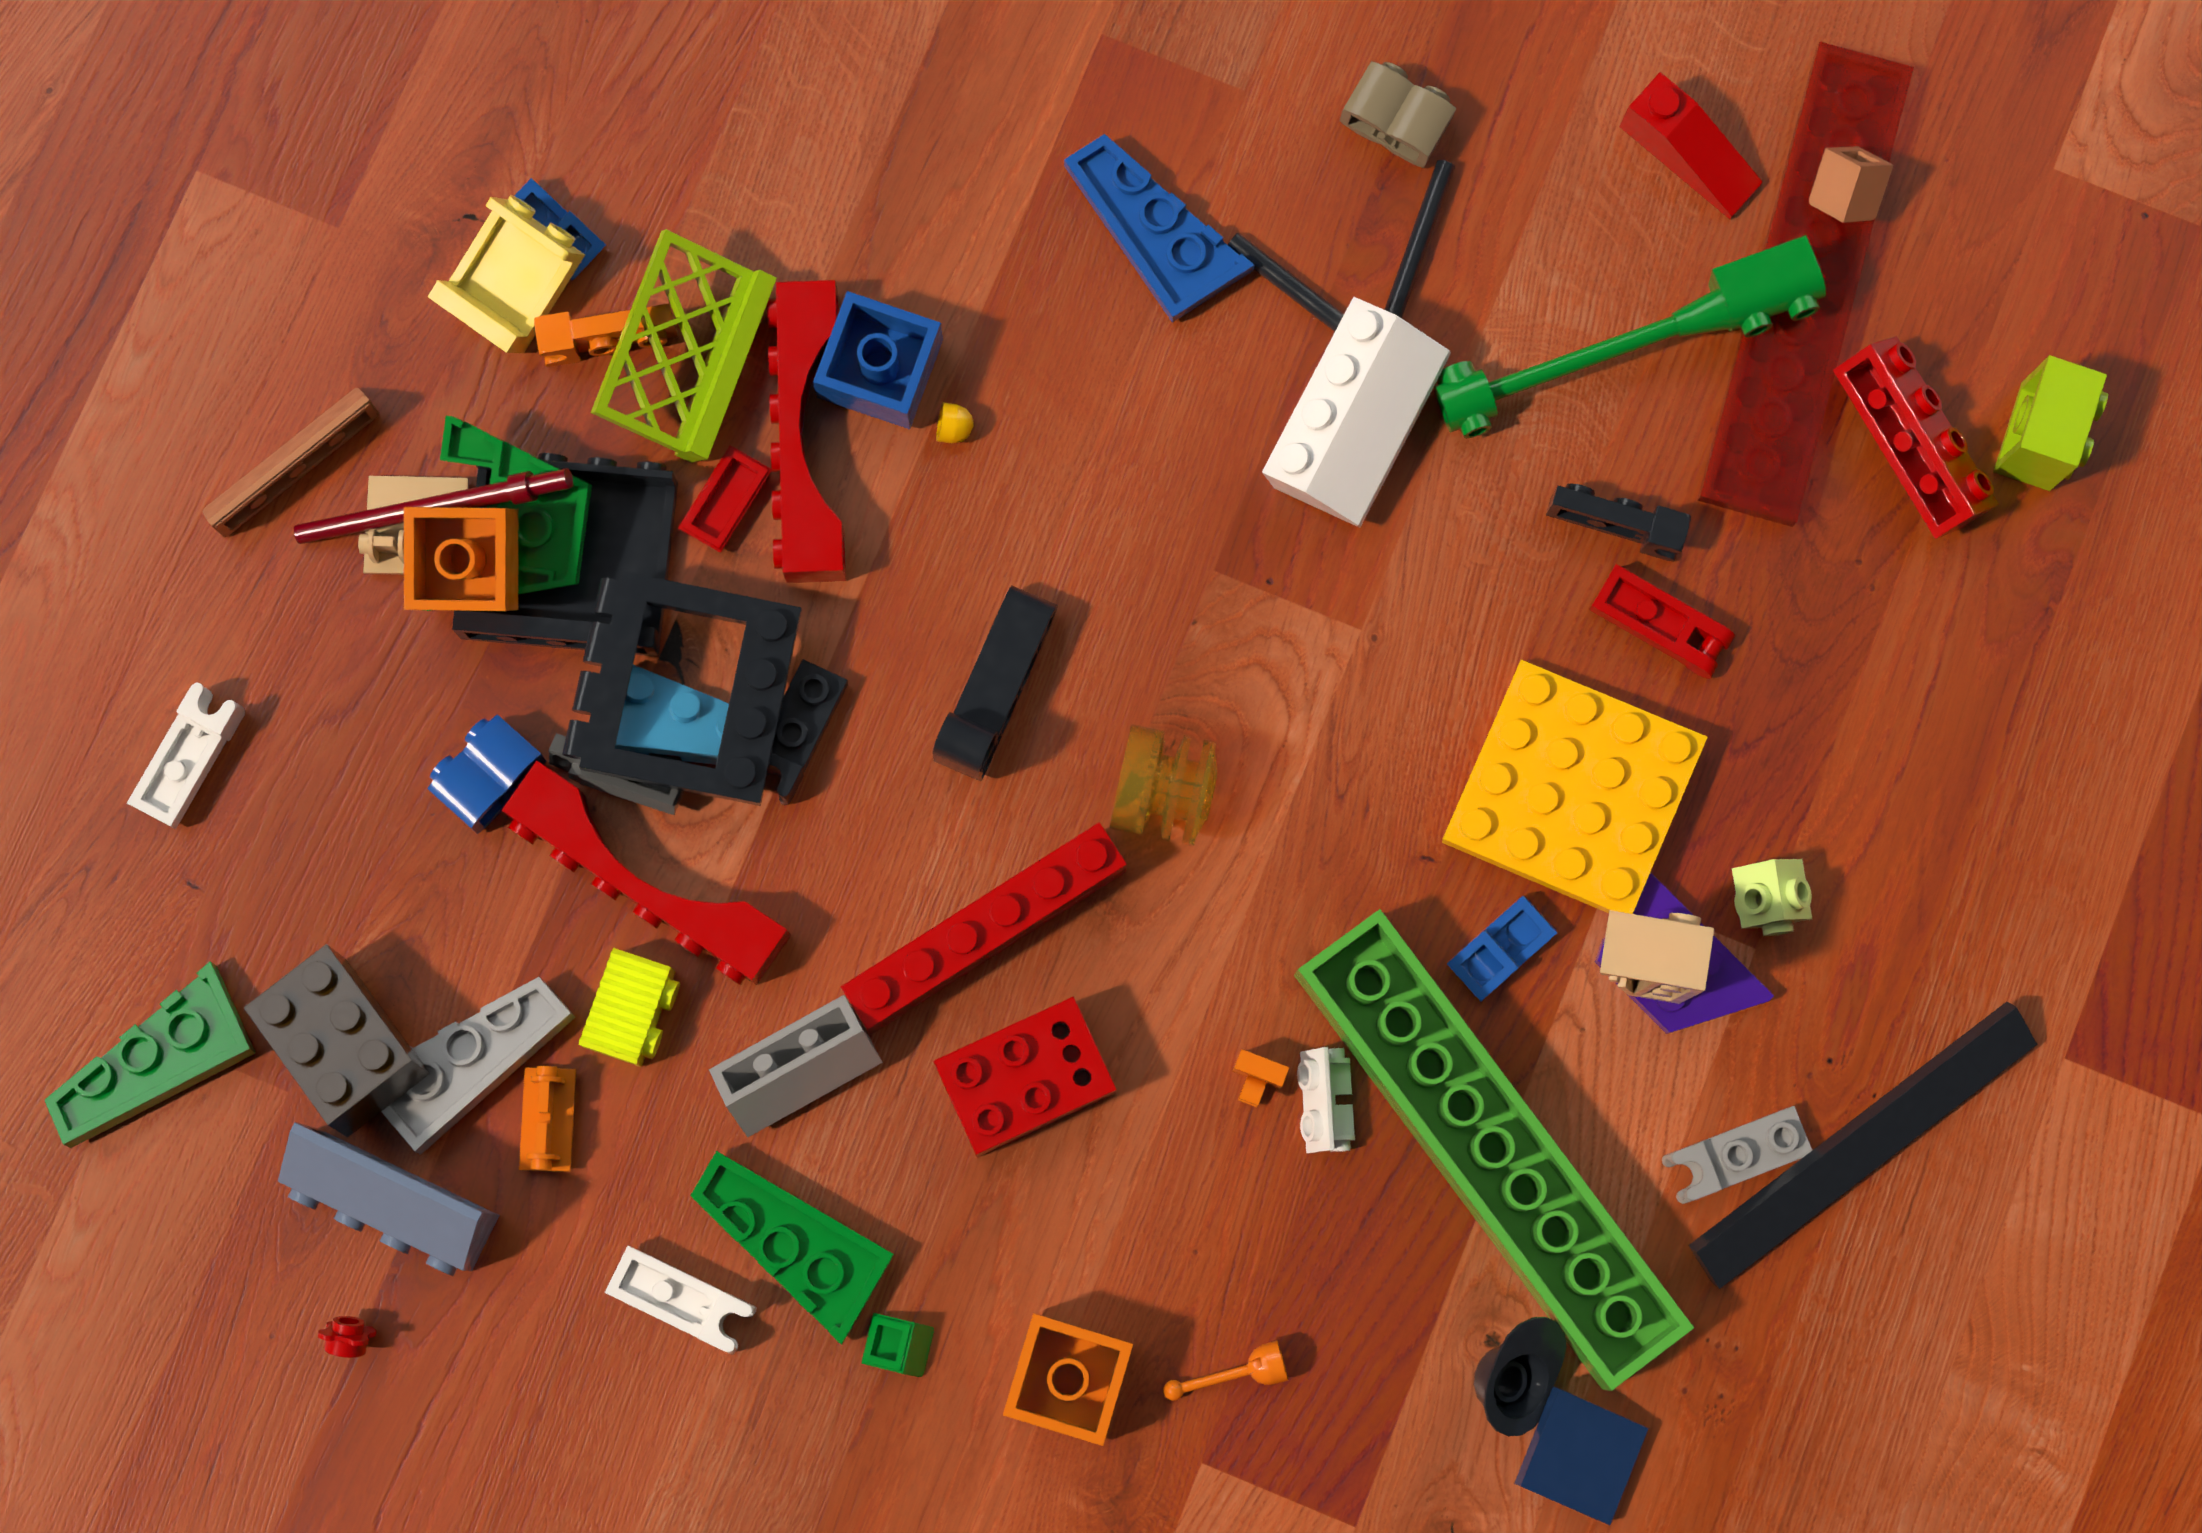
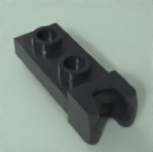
M1570 483L1566 487L1558 485L1550 498L1546 516L1641 543L1640 553L1671 562L1675 561L1677 553L1682 552L1691 522L1689 514L1666 507L1657 506L1654 512L1651 513L1642 510L1643 505L1631 499L1614 498V501L1596 497L1594 496L1595 491L1580 484Z
M802 659L783 698L767 775L773 774L781 778L777 791L782 805L791 803L804 777L803 773L848 686L847 679Z

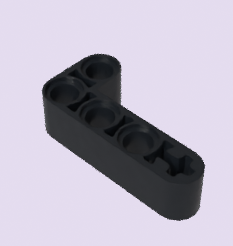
M1011 585L954 713L949 712L940 729L932 752L934 762L982 781L1052 625L1058 608L1057 604Z

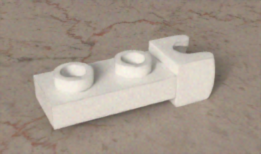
M198 682L192 684L176 711L178 713L176 719L127 804L174 829L179 825L225 745L226 740H231L245 715V709L233 700L225 701L218 712L208 715V706L213 694Z
M627 1246L605 1291L606 1294L729 1354H734L737 1351L738 1342L725 1334L723 1330L724 1319L731 1313L743 1317H751L756 1312L754 1305L727 1292H723L631 1246Z

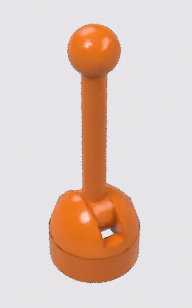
M1278 1340L1255 1348L1249 1356L1247 1365L1182 1383L1177 1380H1170L1164 1385L1163 1393L1167 1399L1176 1401L1185 1392L1251 1375L1255 1381L1264 1385H1274L1288 1381Z

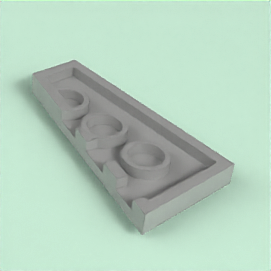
M540 977L483 1006L480 1010L481 1012L461 1023L454 1022L437 1031L438 1035L412 1048L430 1074L381 1112L415 1152L421 1155L576 1018Z

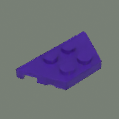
M1650 872L1633 914L1659 919H1669L1670 913L1693 915ZM1714 935L1704 992L1680 1004L1628 995L1666 1034L1766 1003L1774 997ZM1605 937L1601 941L1595 963L1600 968Z

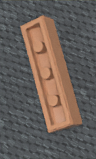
M359 388L353 389L207 505L202 511L205 518L223 537H228L376 419L379 412Z

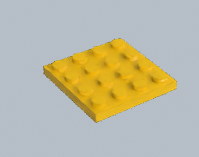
M1520 660L1444 834L1442 843L1606 913L1612 910L1633 914L1707 740V736Z

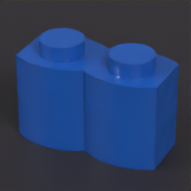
M499 715L494 716L490 721L484 718L470 729L465 737V741L468 744L464 750L455 758L451 755L445 757L435 766L430 774V778L433 781L427 788L476 834L484 830L500 814L535 762L539 761L543 765L546 762L543 755Z

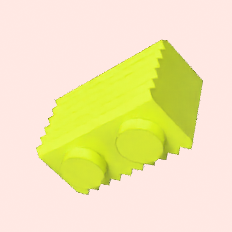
M613 948L578 1045L642 1067L645 1057L653 1059L663 1034V1030L656 1028L662 1009L668 1011L672 1009L679 991L680 982L673 980L676 971L672 967Z

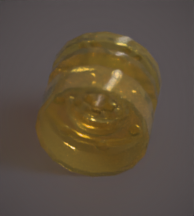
M1132 724L1117 787L1110 828L1142 835L1148 825L1151 814L1162 816V840H1170L1173 821L1177 819L1186 821L1182 844L1194 846L1196 837L1208 820L1218 774L1215 757L1216 742L1204 740L1199 762L1187 759L1191 737L1183 736L1175 756L1164 755V731Z

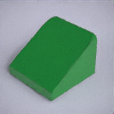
M873 1313L861 1363L905 1375L922 1377L926 1368L934 1328L920 1323Z

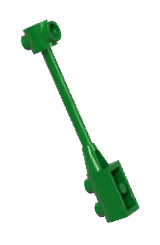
M1807 235L1712 269L1708 283L1711 292L1676 310L1668 318L1488 382L1482 369L1475 371L1471 361L1458 362L1444 368L1437 380L1438 385L1434 386V391L1449 432L1461 429L1465 439L1480 436L1492 428L1489 419L1498 416L1496 400L1676 335L1682 337L1721 330H1729L1731 332L1741 328L1744 336L1749 338L1760 335L1772 328L1773 324L1770 319L1772 316L1788 311L1791 319L1796 321L1815 314L1820 309L1817 300L1825 298L1826 288L1821 269Z

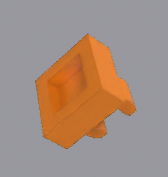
M1241 1049L1232 1072L1246 1077L1238 1101L1257 1108L1265 1086L1268 1085L1280 1090L1289 1067Z

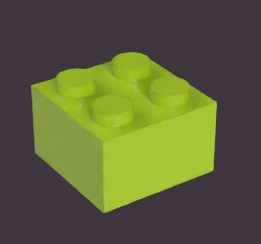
M2049 355L2021 382L1993 472L2050 491L2063 479L2069 480L2078 466L2083 468L2090 457L2094 445V439L2088 437L2092 421L2097 422L2100 419L2107 404L2108 393L2102 391L2107 374Z

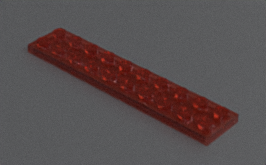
M1819 42L1815 49L1763 250L1807 235L1824 278L1826 296L1817 300L1820 309L1807 318L1793 321L1789 312L1786 311L1770 317L1773 324L1772 328L1760 335L1746 338L1743 331H1741L1697 501L1790 527L1797 523L1835 376L1833 369L1837 367L1875 221L1874 219L1871 221L1843 223L1810 205L1809 198L1825 148L1858 146L1890 162L1914 69L1912 66L1824 42Z

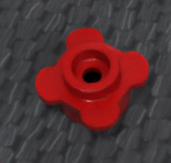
M338 1316L333 1321L326 1323V1329L318 1330V1338L325 1340L324 1351L328 1354L338 1357L355 1358L366 1354L369 1338L376 1337L377 1330L370 1326H364L365 1322L360 1318Z

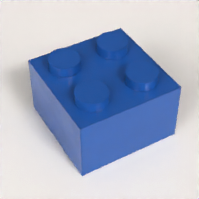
M847 291L813 380L817 398L911 429L943 341L941 323Z

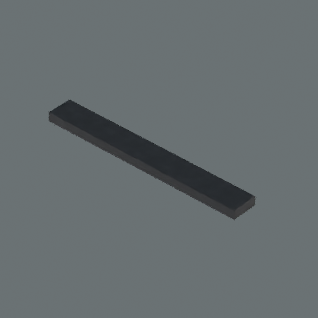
M2005 1002L1688 1245L1710 1281L1719 1289L2038 1045L2018 1008L2009 1002Z

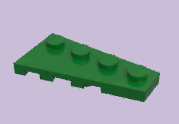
M716 1151L690 1196L843 1345L895 1254Z

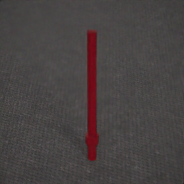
M568 468L534 475L531 471L512 474L504 482L297 524L294 526V537L299 544L401 524L404 523V507L478 508L512 501L515 505L536 501L541 494L572 488L573 477Z

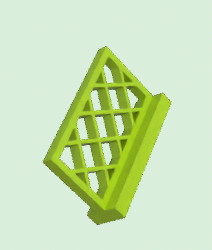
M667 229L662 230L591 413L675 451L674 455L691 463L708 459L777 277L760 269L752 271ZM670 246L686 254L693 271L692 274L671 281L664 263ZM700 261L710 265V267L702 269ZM719 269L735 277L736 281L730 296L716 302L705 274ZM659 275L662 286L654 288ZM696 279L706 307L685 314L674 286ZM665 290L676 318L654 327L646 306L651 295ZM726 305L723 315L721 316L718 307ZM709 311L716 333L711 343L698 347L688 319ZM642 322L645 331L636 334L639 324ZM678 324L689 351L667 359L657 332ZM647 336L658 364L636 372L629 355V350L633 341ZM709 350L704 362L701 352ZM692 357L699 374L697 383L694 388L680 392L670 365ZM624 367L627 376L619 379L622 368ZM661 369L672 397L650 405L639 377ZM630 381L641 409L625 415L608 407L615 387ZM692 395L688 406H686L683 398ZM673 402L675 403L682 421L676 437L660 431L653 410ZM643 415L647 424L634 418Z

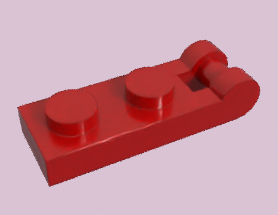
M1617 564L1611 570L1589 608L1593 613L1674 658L1696 675L1706 679H1711L1718 667L1716 659L1721 650L1728 649L1735 638V634L1726 626ZM1693 631L1705 639L1699 650L1686 643Z

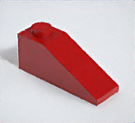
M1659 72L1628 106L1619 127L1729 220L1763 183L1702 107L1663 73Z

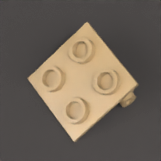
M369 476L367 510L468 489L469 479ZM404 523L370 529L365 534L359 535L358 548L359 553L364 554V574H404Z

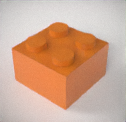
M404 507V610H518V509Z
M1033 1313L1003 1416L1103 1446L1133 1344Z

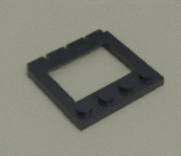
M622 571L620 581L601 578L593 613L612 618L611 624L591 622L583 657L584 663L600 666L601 670L600 673L580 671L572 711L576 713L590 715L589 723L578 720L569 721L562 755L581 760L579 768L583 771L761 806L802 608ZM646 605L746 625L715 768L615 749Z

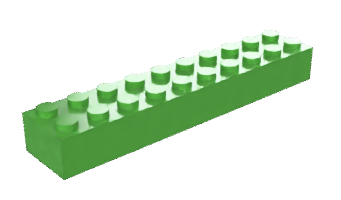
M1381 909L1296 971L1294 974L1295 978L1548 1318L1560 1325L1565 1333L1566 1342L1602 1390H1614L1694 1329L1693 1325Z

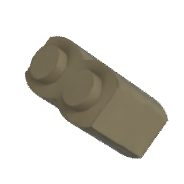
M1371 61L1346 103L1339 121L1362 137L1382 144L1393 154L1424 168L1449 126L1456 107L1450 103L1449 96L1442 90L1433 86L1422 88L1411 83L1408 80L1407 73L1399 66L1390 62L1379 64Z

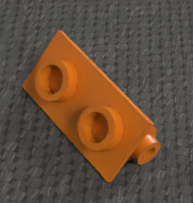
M554 1066L525 1067L519 1170L571 1172L576 1069H560Z

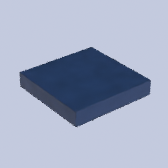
M1552 1387L1514 1484L1611 1525L1649 1428L1564 1390Z

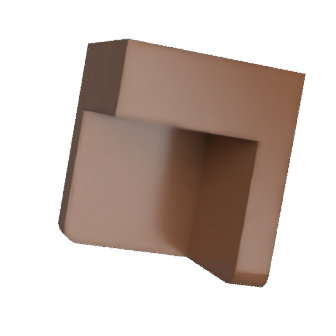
M1858 146L1825 148L1811 191L1809 204L1843 223L1874 220L1877 216L1893 164Z

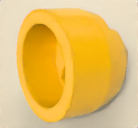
M942 402L938 416L936 441L951 444L964 441L970 435L974 426L973 418L969 411L960 405Z

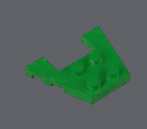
M447 415L445 417L440 460L489 467L492 469L490 484L507 481L509 475L527 471L537 475L561 470L458 417ZM572 475L573 487L570 489L541 494L536 501L515 505L512 501L487 506V508L518 509V595L579 584L591 484Z

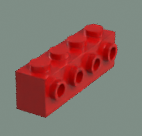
M1897 336L1868 345L1833 369V372L1935 539L1963 528L1999 505L1993 495L1994 488L1991 480L1983 471L1977 469L1967 452L1968 445L1964 436L1959 430L1951 426L1941 410L1942 402L1939 395L1931 386L1926 385L1916 369L1914 354L1908 346L1899 341Z

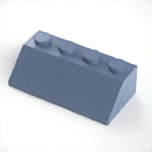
M294 1122L290 1130L278 1178L279 1183L292 1188L288 1195L290 1199L315 1210L319 1202L338 1210L333 1218L336 1221L362 1232L365 1224L383 1232L380 1242L408 1254L411 1246L429 1254L426 1264L451 1276H454L457 1268L462 1271L473 1270L500 1215L319 1128Z

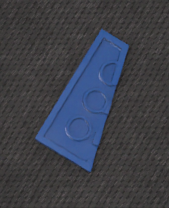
M1106 134L1064 159V167L1172 323L1254 271V264L1242 253L1240 255L1223 241V237L1210 225H1204L1186 209V204L1172 192L1169 194L1151 178V174Z

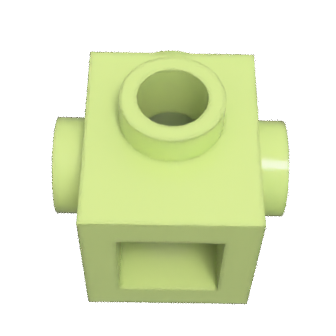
M1773 859L1732 868L1736 891L1734 902L1736 911L1740 916L1742 928H1762L1763 936H1775L1794 932L1793 923L1812 919L1810 908L1812 894L1805 878L1802 859Z

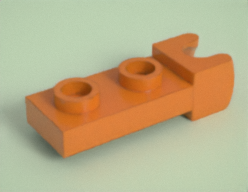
M670 303L646 307L654 327L675 319ZM630 310L573 320L568 311L535 317L534 325L540 356L544 357L545 366L553 367L581 362L580 353L589 352L593 356L613 354ZM640 322L636 334L645 331L642 322ZM676 324L657 332L661 345L667 342V338L678 336ZM647 336L632 342V344L638 343L640 347H651Z

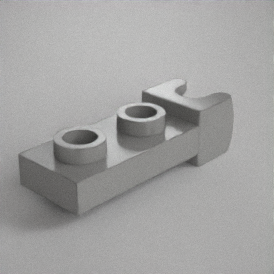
M1791 1106L1666 1154L1662 1157V1164L1665 1167L1682 1164L1690 1168L1693 1175L1691 1184L1678 1191L1676 1195L1678 1202L1685 1204L1801 1159L1810 1153L1812 1148L1795 1106Z

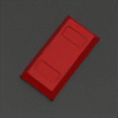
M729 445L678 529L721 554L770 476L772 469Z

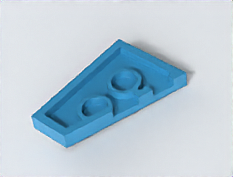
M633 665L615 749L649 755V753L679 756L682 761L716 765L729 703Z

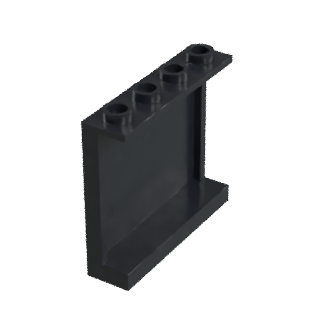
M540 453L538 458L559 469L568 468L573 476L592 485L579 584L518 595V610H454L452 630L462 640L585 650L591 622L611 624L612 618L593 613L601 578L620 581L622 571L668 580L678 482L673 471H666L667 467L665 465L655 462H638L636 468L619 467L616 461L608 458L591 457L587 459V464L568 462V458L560 454ZM476 466L478 468L476 487L489 485L492 469ZM646 605L635 655L659 657L664 608Z

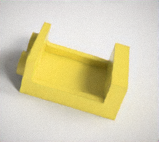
M510 195L508 199L490 197L485 206L491 209L492 212L450 280H437L428 298L506 353H524L536 335L534 318L549 314L585 254L572 246L576 239L570 233L553 223L545 227L535 220L533 215L536 211L526 202L513 195Z

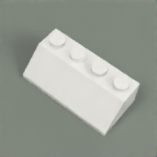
M1353 297L1262 471L1263 475L1274 489L1360 528L1450 357V350L1399 316Z

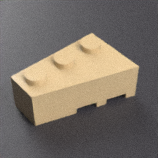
M1609 910L1600 973L1609 976L1611 982L1618 983L1617 987L1630 996L1680 1004L1704 992L1706 989L1714 928L1700 926L1701 918L1689 914L1670 913L1669 919H1659Z

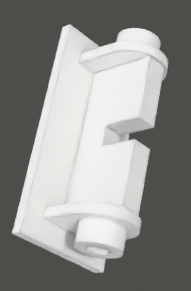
M1328 1047L1300 1052L1301 1062L1297 1070V1079L1303 1091L1304 1113L1301 1117L1300 1129L1302 1137L1306 1141V1153L1351 1151L1350 1141L1355 1140L1353 1104L1336 1105L1335 1095L1352 1094L1350 1058H1345L1344 1048L1328 1049Z

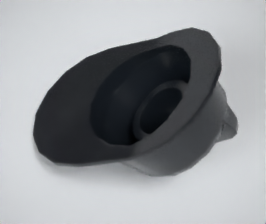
M1532 1317L1518 1324L1506 1336L1500 1346L1488 1351L1479 1361L1474 1373L1473 1385L1477 1398L1484 1406L1487 1421L1495 1431L1508 1437L1521 1436L1538 1424L1562 1367L1567 1348L1565 1333L1556 1321L1547 1317Z

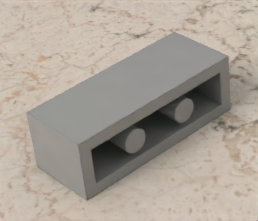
M842 995L712 1067L709 1071L727 1109L746 1136L750 1137L883 1062L864 1025L846 996Z

